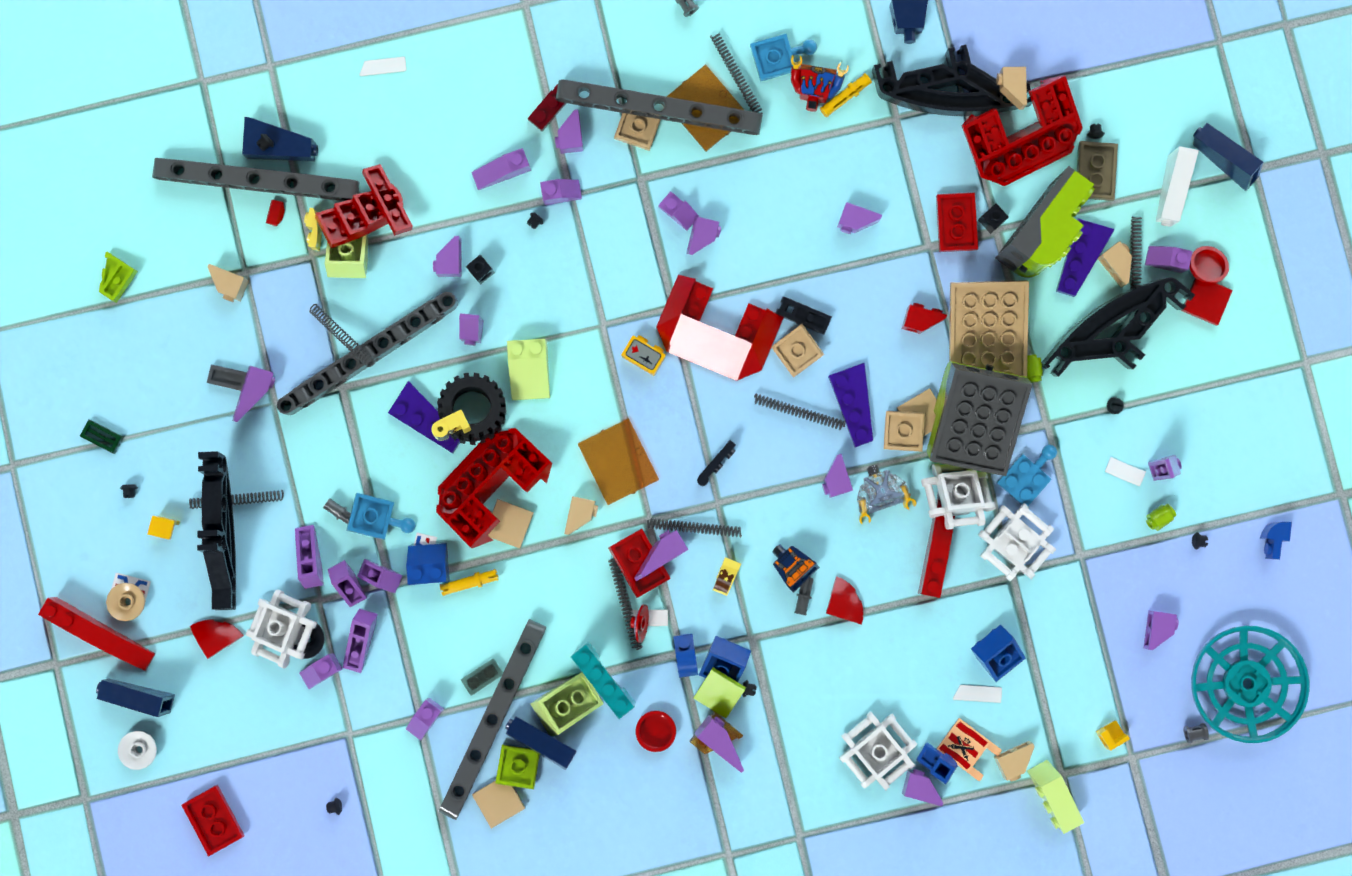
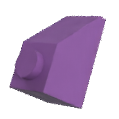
M578 109L574 110L558 129V137H555L556 148H560L561 154L583 151Z
M555 179L540 182L545 205L582 199L579 180Z
M846 202L837 227L841 228L840 231L846 234H851V232L857 233L878 223L882 215Z
M698 216L695 217L686 254L693 255L714 242L716 237L719 238L721 232L719 222Z
M454 236L436 254V260H433V272H436L438 277H462L461 238L459 236Z
M1149 246L1145 265L1183 273L1189 270L1193 251L1177 247Z
M460 313L459 339L464 341L465 345L475 346L476 343H481L483 319L479 315Z
M842 454L835 456L824 478V484H822L824 494L828 495L829 498L853 491Z
M364 559L357 575L358 578L392 593H396L403 576Z
M345 560L328 569L331 584L349 607L367 599L355 573Z
M1148 610L1143 649L1154 650L1175 634V630L1178 629L1179 625L1176 614Z
M331 653L311 664L299 674L308 689H311L343 669L334 653Z
M427 698L414 714L406 730L419 740H422L444 708L431 698Z
M914 769L913 772L907 771L902 790L904 796L943 806V801L924 771Z

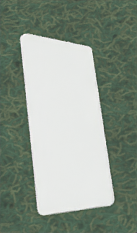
M405 57L364 61L359 75L368 76L406 71Z
M960 685L953 700L1001 703L1002 688Z

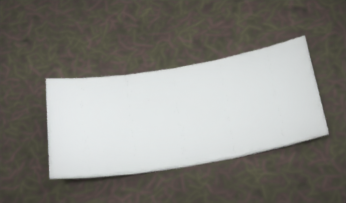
M1113 457L1110 458L1105 472L1137 486L1141 485L1146 471L1128 465Z
M632 610V611H630V612H634V613H633L632 615H630V616H635V617H636V614H637L638 610ZM649 610L648 626H668V610Z

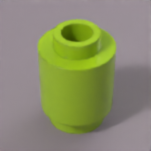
M1036 354L1027 355V378L1031 383L1042 381L1041 358H1037Z
M1169 504L1161 505L1146 515V523L1152 530L1159 531L1174 520L1176 512Z

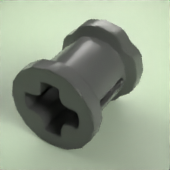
M675 0L683 9L685 17L694 14L699 9V6L695 5L693 0Z
M1200 723L1199 726H1185L1183 728L1187 743H1192L1194 740L1209 739L1205 723Z

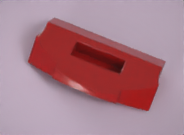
M271 200L266 219L267 224L278 226L280 221H282L285 211L283 201Z

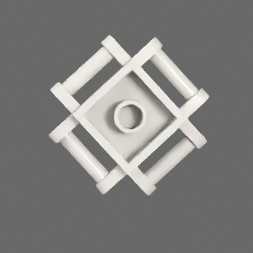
M939 463L932 464V473L935 477L921 480L922 487H925L929 504V517L935 518L944 515L945 528L947 530L954 529L957 526L985 525L984 511L988 512L996 509L987 483V472H977L972 469L940 465ZM932 485H937L942 508H937ZM970 512H975L976 517L953 519V516L966 515Z
M1025 503L1020 506L1015 514L1002 505L996 517L984 531L981 530L978 534L979 537L988 543L980 557L992 563L1006 575L1005 578L1009 581L1017 575L1019 570L1028 578L1033 579L1037 569L1050 554L1056 551L1055 547L1045 541L1054 528L1050 524L1044 523L1032 513ZM1024 515L1040 528L1042 533L1038 535L1020 520V517ZM1005 517H1007L1008 520L1006 521V523L1001 527V529L996 533V535L993 538H991V533L996 529V527L1001 523V521ZM1041 545L1044 550L1029 568L1025 567L1024 564ZM995 550L1000 556H1002L1006 561H1008L1013 566V568H1008L1004 563H1002L998 558H996L992 554V551Z
M278 589L274 592L270 602L259 599V607L251 627L247 629L245 635L255 641L251 650L252 655L262 656L285 669L289 665L290 655L303 660L305 656L304 650L313 628H316L317 622L305 618L311 609V603L299 601ZM282 601L298 608L297 614L280 607L279 603ZM298 644L297 649H293L294 645ZM263 645L281 652V655L279 656L263 649Z
M870 711L867 717L851 731L841 735L850 749L844 752L839 759L842 763L845 762L860 780V785L863 788L868 787L877 780L886 791L890 788L889 785L909 768L915 767L907 753L915 748L917 743L914 739L911 740L902 729L893 713L880 723ZM873 723L876 727L855 744L852 739ZM890 725L906 744L903 748L885 729ZM856 754L872 774L866 777L851 756ZM901 760H904V763L901 766H899L895 771H893L889 776H887L885 779L882 778L883 775H885Z

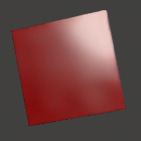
M1195 278L1190 288V291L1195 296L1191 301L1185 300L1184 304L1186 307L1181 311L1217 326L1233 290L1217 283H1203Z

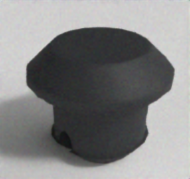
M1091 124L1090 132L1087 136L1091 139L1102 138L1105 134L1102 131V125Z
M261 134L257 145L262 151H265L268 147H274V142L266 134Z
M535 212L530 213L531 217L527 224L532 229H536L539 224L543 225V219Z
M1113 397L1108 400L1107 410L1110 413L1119 414L1122 412L1124 404L1121 399Z
M135 484L122 485L120 487L123 490L124 498L135 497V489L138 488Z
M1196 532L1192 537V546L1196 550L1200 547L1208 546V543L1205 542L1208 540V537Z
M748 680L743 682V686L746 689L742 696H754L756 692L752 690H756L757 686L749 684Z
M335 798L334 801L328 802L326 804L327 812L340 815L342 812L341 800Z

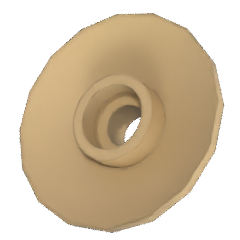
M118 584L107 595V610L117 620H134L144 609V593L134 584ZM127 598L131 600L130 605L125 603Z

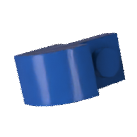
M1274 522L1263 529L1260 539H1267V543L1264 546L1265 559L1280 560L1282 542H1290L1292 522Z
M693 634L673 636L679 678L698 675Z
M929 743L925 744L916 759L931 770L930 774L944 784L949 782L958 767L956 761L949 754H943Z

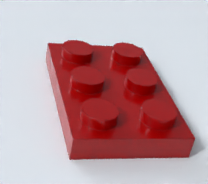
M975 193L937 194L936 209L939 252L978 250Z
M643 529L608 547L636 598L671 579L664 566H661L638 581L635 580L634 577L652 548Z
M218 785L181 805L208 857L245 836Z

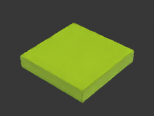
M712 667L693 699L727 718L746 687Z
M502 745L495 784L534 790L540 754L529 748Z

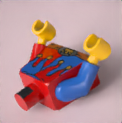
M793 55L790 58L793 65L791 67V83L795 92L799 94V98L807 101L806 110L811 112L817 111L818 103H826L827 99H832L842 87L845 78L844 74L849 69V65H847L846 70H841V62L838 64L837 70L802 64L801 55L798 62L793 61Z

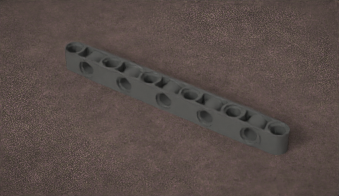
M559 80L556 100L563 103L749 135L760 134L763 116L757 112L570 80ZM582 91H587L589 96L581 98L579 94ZM623 97L627 102L620 105L617 103V99ZM656 104H662L664 106V109L662 111H657L654 109V106ZM694 110H698L702 115L696 118L691 113ZM737 117L739 122L732 124L729 118Z
M165 158L154 159L152 178L163 181L340 201L350 200L353 198V195L358 194L360 184L359 181ZM184 168L183 174L178 175V170ZM218 172H222L221 178L215 180V175ZM259 176V182L253 184V178ZM297 180V186L290 188V183ZM330 185H335L334 191L327 192Z
M444 292L360 346L377 362L454 311L458 306V300L452 293ZM446 298H453V303L450 306L444 305ZM415 318H420L421 320L418 327L412 326V321ZM383 339H388V346L381 348L380 342ZM349 352L280 398L277 402V409L285 415H294L368 367L353 353ZM350 360L356 361V366L353 369L348 367ZM322 380L324 386L321 390H317L316 384ZM290 401L291 409L285 411L284 404Z
M531 619L528 620L441 804L439 813L457 820L545 633L546 626ZM523 643L531 646L530 653L522 652L521 645ZM512 679L514 681V688L508 689L505 686V680ZM490 714L497 716L498 721L496 724H491L488 721ZM478 750L481 753V758L474 759L471 752ZM456 786L463 787V795H458L455 792Z

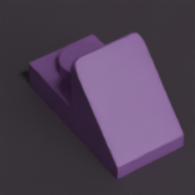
M671 191L658 205L661 210L686 231L693 225L694 218L699 217L686 201L683 202Z

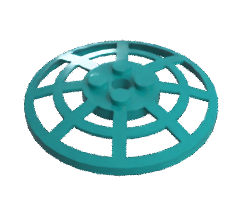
M1238 626L1220 632L1204 645L1193 666L1191 690L1198 712L1204 721L1216 732L1234 741L1262 743L1282 736L1298 722L1308 702L1310 680L1303 657L1288 639L1268 628ZM1248 631L1263 633L1274 638L1278 643L1270 650L1259 644L1248 643ZM1240 632L1239 643L1225 648L1219 654L1211 647L1224 636ZM1284 647L1294 658L1300 676L1287 677L1283 663L1276 656ZM1239 649L1240 661L1230 665L1223 657ZM1248 649L1258 650L1264 653L1265 656L1259 662L1248 660ZM1207 653L1213 659L1208 670L1207 682L1196 684L1199 664L1204 654ZM1271 660L1277 666L1280 677H1271L1265 668ZM1219 664L1226 672L1223 681L1213 682V674L1216 666ZM1246 678H1249L1252 682L1251 687L1248 689L1243 687V681ZM1301 684L1298 703L1293 713L1290 714L1282 708L1287 697L1288 685ZM1272 685H1281L1280 695L1275 703L1268 696L1270 695ZM1224 689L1228 699L1223 706L1217 701L1213 690ZM1208 691L1209 698L1218 711L1213 721L1203 710L1197 692ZM1264 703L1270 708L1265 714L1254 718L1253 707ZM1234 704L1245 708L1246 718L1236 717L1229 713ZM1275 714H1278L1286 721L1272 732L1259 736L1257 734L1256 724L1270 719ZM1225 717L1236 723L1247 724L1249 736L1232 734L1220 728L1219 725Z

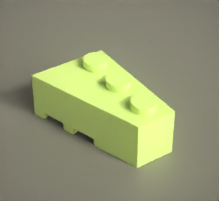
M1048 760L1027 770L1035 785L1037 794L1044 801L1042 804L1045 810L1052 816L1050 820L1055 829L1059 828L1065 834L1084 823L1063 777Z

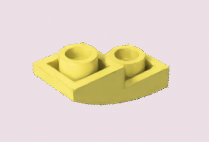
M309 208V212H306L304 217L305 226L312 230L308 234L307 243L312 250L320 251L322 230L315 218L317 211L314 208Z

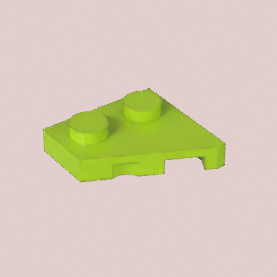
M106 252L105 269H102V281L99 292L117 303L138 271L111 253Z

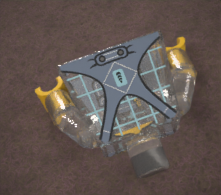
M877 465L867 468L869 476L863 479V484L859 487L857 496L858 509L861 513L859 516L861 524L862 517L864 516L868 517L869 523L871 522V518L867 514L868 510L871 514L903 503L904 508L909 510V501H912L913 506H916L917 503L914 499L910 498L911 493L903 479L896 474H891L889 470L880 472Z

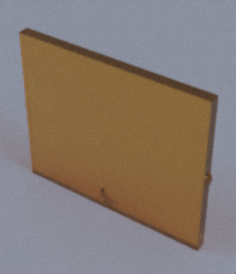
M706 64L667 96L744 110ZM694 110L691 113L696 118L702 115L698 110ZM737 117L729 118L732 124L739 122ZM681 123L705 152L731 132Z
M629 418L578 443L607 505L630 494H635L636 491L659 480Z

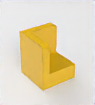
M152 516L147 534L171 539L174 526L179 525L180 521L161 516Z
M1115 720L1096 731L1104 747L1110 751L1130 740V737L1124 734Z

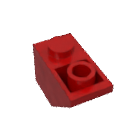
M913 303V305L910 304L907 307L901 329L921 334L944 321L947 315L943 314V311L940 309L932 308L929 310L925 309L922 304Z

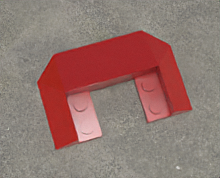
M1065 75L1040 80V86L1028 91L1038 122L1008 137L1006 136L998 111L995 108L979 116L971 114L961 125L981 178L1006 186L1072 153L1075 147L1074 142L1077 135H1080L1083 127Z
M678 275L656 326L666 352L735 381L762 371L783 318L768 308L764 310L748 303L735 336L700 322L713 288L696 282L695 278Z
M516 428L500 431L499 433L495 432L493 439L490 440L488 437L485 439L486 443H479L438 486L439 505L436 507V513L470 548L494 541L488 534L498 525L500 520L484 503L509 476L527 493L540 479L546 484L548 482L552 462Z

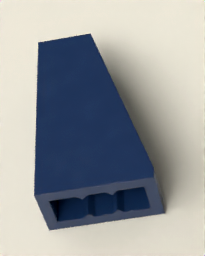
M244 117L242 155L247 159L315 162V156H318V145L312 138L250 117ZM261 134H266L274 142V147H268L265 151H262L257 145Z
M1208 123L1203 128L1199 127L1195 131L1193 145L1242 189L1247 191L1259 178L1263 165L1262 160Z
M109 678L101 680L96 688V693L98 694L96 699L155 717L170 714L175 694Z
M517 716L514 720L510 718L505 726L507 730L506 735L564 770L567 769L577 752Z

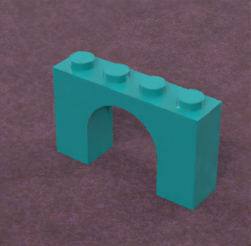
M589 642L570 656L618 719L635 707L636 702L626 689H622L601 663L599 654Z

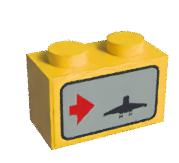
M640 335L637 337L632 336L621 354L622 358L655 376L666 358V354L663 353L665 350L657 345H654V347L647 344L648 340Z

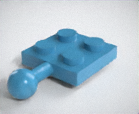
M787 34L751 43L750 48L760 82L791 73V67L793 66L790 59L791 56L802 53L807 55L814 54L817 50L816 42L806 40L802 46L791 48Z
M1053 445L1044 446L1042 455L1035 463L1021 454L1010 466L1007 475L1002 476L996 483L1021 505L1025 503L1029 506L1052 480L1040 468L1047 460H1052L1057 456L1056 447Z
M356 493L346 531L385 540L388 525L399 527L404 533L413 532L416 525L414 520L410 518L403 520L391 518L394 502Z

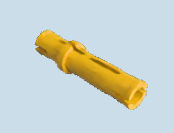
M864 73L853 83L850 82L847 88L820 107L822 114L825 117H829V115L852 97H857L861 90L872 83L869 76Z
M496 569L483 573L476 572L473 576L440 584V590H443L441 593L445 596L476 586L479 588L483 587V584L499 581L498 574L496 575Z

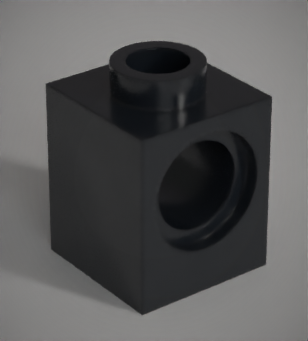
M996 203L978 221L991 234L1009 216Z
M481 255L465 266L480 285L495 273Z

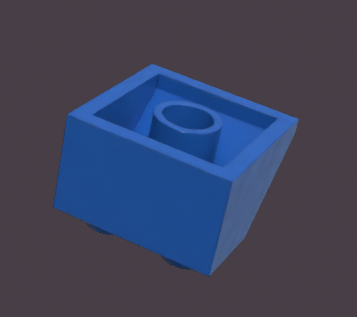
M447 543L408 546L406 564L408 585L450 581Z
M1002 625L993 629L971 648L977 660L995 682L1026 659L1015 638Z
M715 636L699 676L706 678L712 667L738 682L746 668L751 650Z

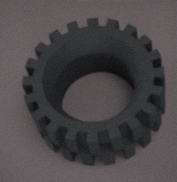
M463 373L464 378L454 377V382L448 381L445 384L446 389L441 390V398H438L437 401L439 419L453 413L454 403L462 394L467 392L483 394L491 404L488 416L479 423L469 424L471 431L465 434L462 429L450 434L452 439H459L462 444H465L466 441L470 442V445H476V441H480L483 444L486 443V438L493 439L495 437L494 433H499L502 429L501 425L505 423V397L501 388H498L497 383L494 380L490 382L488 376L484 375L481 378L479 373H474V377H469V373Z

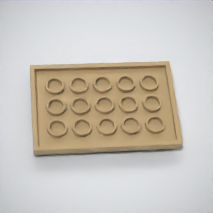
M1028 280L950 282L949 361L980 368H986L988 364L994 366L993 370L1027 377Z

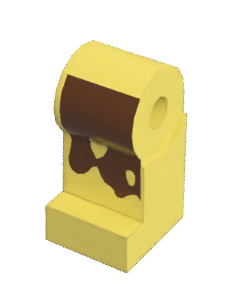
M459 410L436 421L432 425L431 430L437 440L444 441L449 438L450 434L461 429L465 434L471 431V428L462 410Z
M725 557L716 577L713 591L727 596L741 563Z

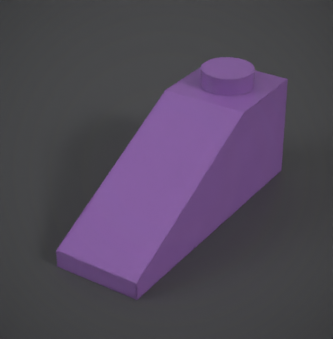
M521 148L505 154L471 173L477 189L481 190L530 172L531 168L525 152Z
M249 366L232 421L238 422L268 392V389L273 387L275 377H272L273 372Z
M1176 455L1148 462L1154 481L1171 479L1181 474V462L1176 458Z
M309 525L295 528L298 580L304 589L324 585L323 569L315 526Z
M668 530L659 536L660 540L654 543L634 577L636 581L688 550L677 530L672 533Z
M360 608L351 623L343 668L358 673L362 672L378 614Z
M708 715L694 732L695 735L742 773L744 771L743 766L724 727L725 723L717 716L713 718Z

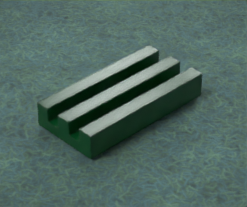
M88 419L80 434V437L113 454L116 453L117 447L120 446V441L124 439L123 436ZM90 425L115 437L116 440L114 441L108 438L107 436L89 428ZM87 431L113 444V446L109 447L86 435Z

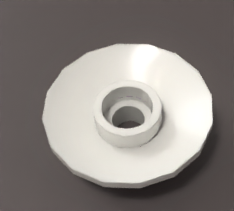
M144 731L128 733L121 739L118 745L120 761L124 766L133 770L148 767L156 757L157 746L155 740ZM138 746H141L143 749L141 753L137 751Z

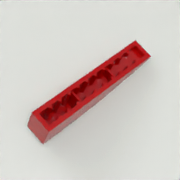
M938 493L936 499L937 508H942ZM944 515L932 519L918 594L936 598L941 597L953 529L947 530L945 528Z
M58 597L47 598L38 613L39 616L72 635L146 671L155 656L154 652Z

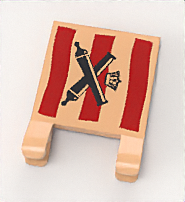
M958 718L936 748L943 754H949L959 767L978 781L983 778V774L973 766L987 748L997 756L1002 752L998 746L960 718Z

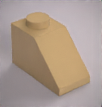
M1003 67L996 77V83L1000 85V92L1019 110H1023L1027 105L1026 67Z
M1119 241L1100 255L1098 260L1117 284L1123 287L1129 283L1132 255L1129 253L1130 249L1128 246Z
M208 264V270L219 293L223 294L222 298L230 302H234V299L241 302L249 280Z
M572 496L564 534H572L590 522L593 516H597L598 505H595L596 501Z
M1027 741L1001 753L999 756H994L1005 780L1016 781L1021 778V774L1026 772L1034 750L1032 742Z

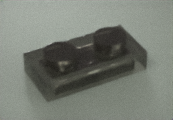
M493 658L462 678L461 681L470 696L501 677L503 672Z

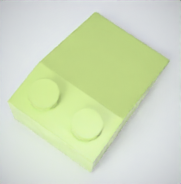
M368 234L334 248H330L327 242L325 256L327 277L366 278Z
M547 340L507 341L512 400L550 398Z
M581 672L530 704L548 735L552 737L559 735L604 703L593 685Z

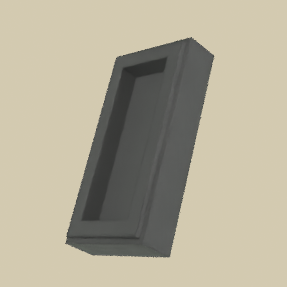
M211 364L206 383L241 391L247 372Z

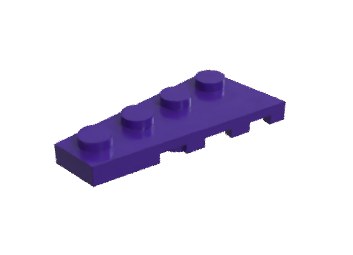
M1077 219L1084 225L1080 230L1083 233L1071 246L1069 245L1071 249L1066 255L1056 292L1072 297L1077 295L1115 229Z
M865 363L828 376L854 448L873 441Z
M408 381L388 413L449 452L454 453L460 444L459 439L454 440L449 436L448 439L439 441L434 437L431 429L432 425L440 420L438 411Z

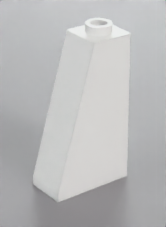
M1179 146L1168 155L1156 221L1161 222L1163 226L1171 227L1180 222L1199 150Z

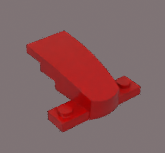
M381 164L365 168L362 171L371 191L355 194L352 199L335 203L334 208L315 214V218L330 248L363 237L389 224L394 236L412 230L413 225L403 208L401 193L390 183Z

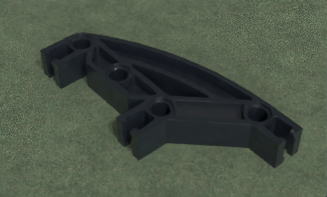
M961 45L960 49L956 51L957 55L961 54L962 61H955L953 55L955 47L948 48L945 53L948 66L941 64L905 72L899 80L896 78L893 61L887 62L886 66L883 67L884 71H888L887 78H881L879 72L881 64L874 65L872 69L878 96L885 101L904 108L945 116H970L971 114L979 116L993 108L997 109L998 113L1018 109L1012 102L1005 103L1003 101L1005 96L1000 92V85H997L996 78L971 64L967 45ZM957 69H963L965 75L958 74ZM920 77H926L929 83H922ZM1030 83L1027 84V92L1031 90ZM889 85L892 88V91H885L883 89V86ZM959 85L971 93L947 92L935 89ZM1030 97L1027 99L1025 107L1031 106L1032 101Z
M1163 278L1130 289L1105 302L1072 327L1041 362L1042 367L1047 369L1055 358L1060 360L1057 368L1050 373L1054 377H1059L1072 361L1114 357L1124 367L1133 370L1137 365L1126 359L1125 354L1130 351L1139 360H1142L1145 354L1133 345L1130 340L1141 339L1166 309V302L1176 310H1183L1186 307L1185 304L1180 303L1174 297L1176 293H1181L1184 295L1183 298L1189 301L1193 299L1195 294L1175 278ZM1167 282L1171 285L1170 292H1166L1165 290V284ZM1142 312L1146 314V320L1144 322L1140 320V314ZM1131 313L1111 338L1094 339L1111 324ZM1117 342H1120L1122 345V349L1119 352L1115 350ZM1063 347H1066L1068 349V355L1066 357H1063L1061 355V350Z
M218 451L198 452V459L203 460L202 466H198V472L202 473L204 477L202 480L203 531H197V537L202 539V545H197V551L202 552L204 555L212 588V610H236L235 530L227 461L225 455Z

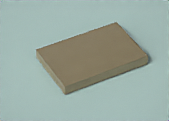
M1079 142L1077 172L1092 182L1095 189L1088 199L1115 200L1118 144Z

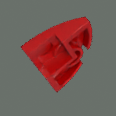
M836 576L826 614L862 625V601L859 600L854 587L840 577Z
M209 619L199 621L190 626L196 641L207 659L244 636L238 628L226 621L222 623Z

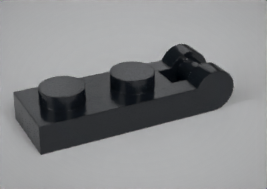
M782 297L780 301L781 306L776 310V314L799 325L803 324L804 327L815 332L825 334L832 316L787 297ZM788 306L794 308L792 314L786 312Z
M731 440L698 476L697 483L700 486H706L711 473H717L722 468L723 464L721 462L724 458L729 459L736 450L733 448L736 444Z

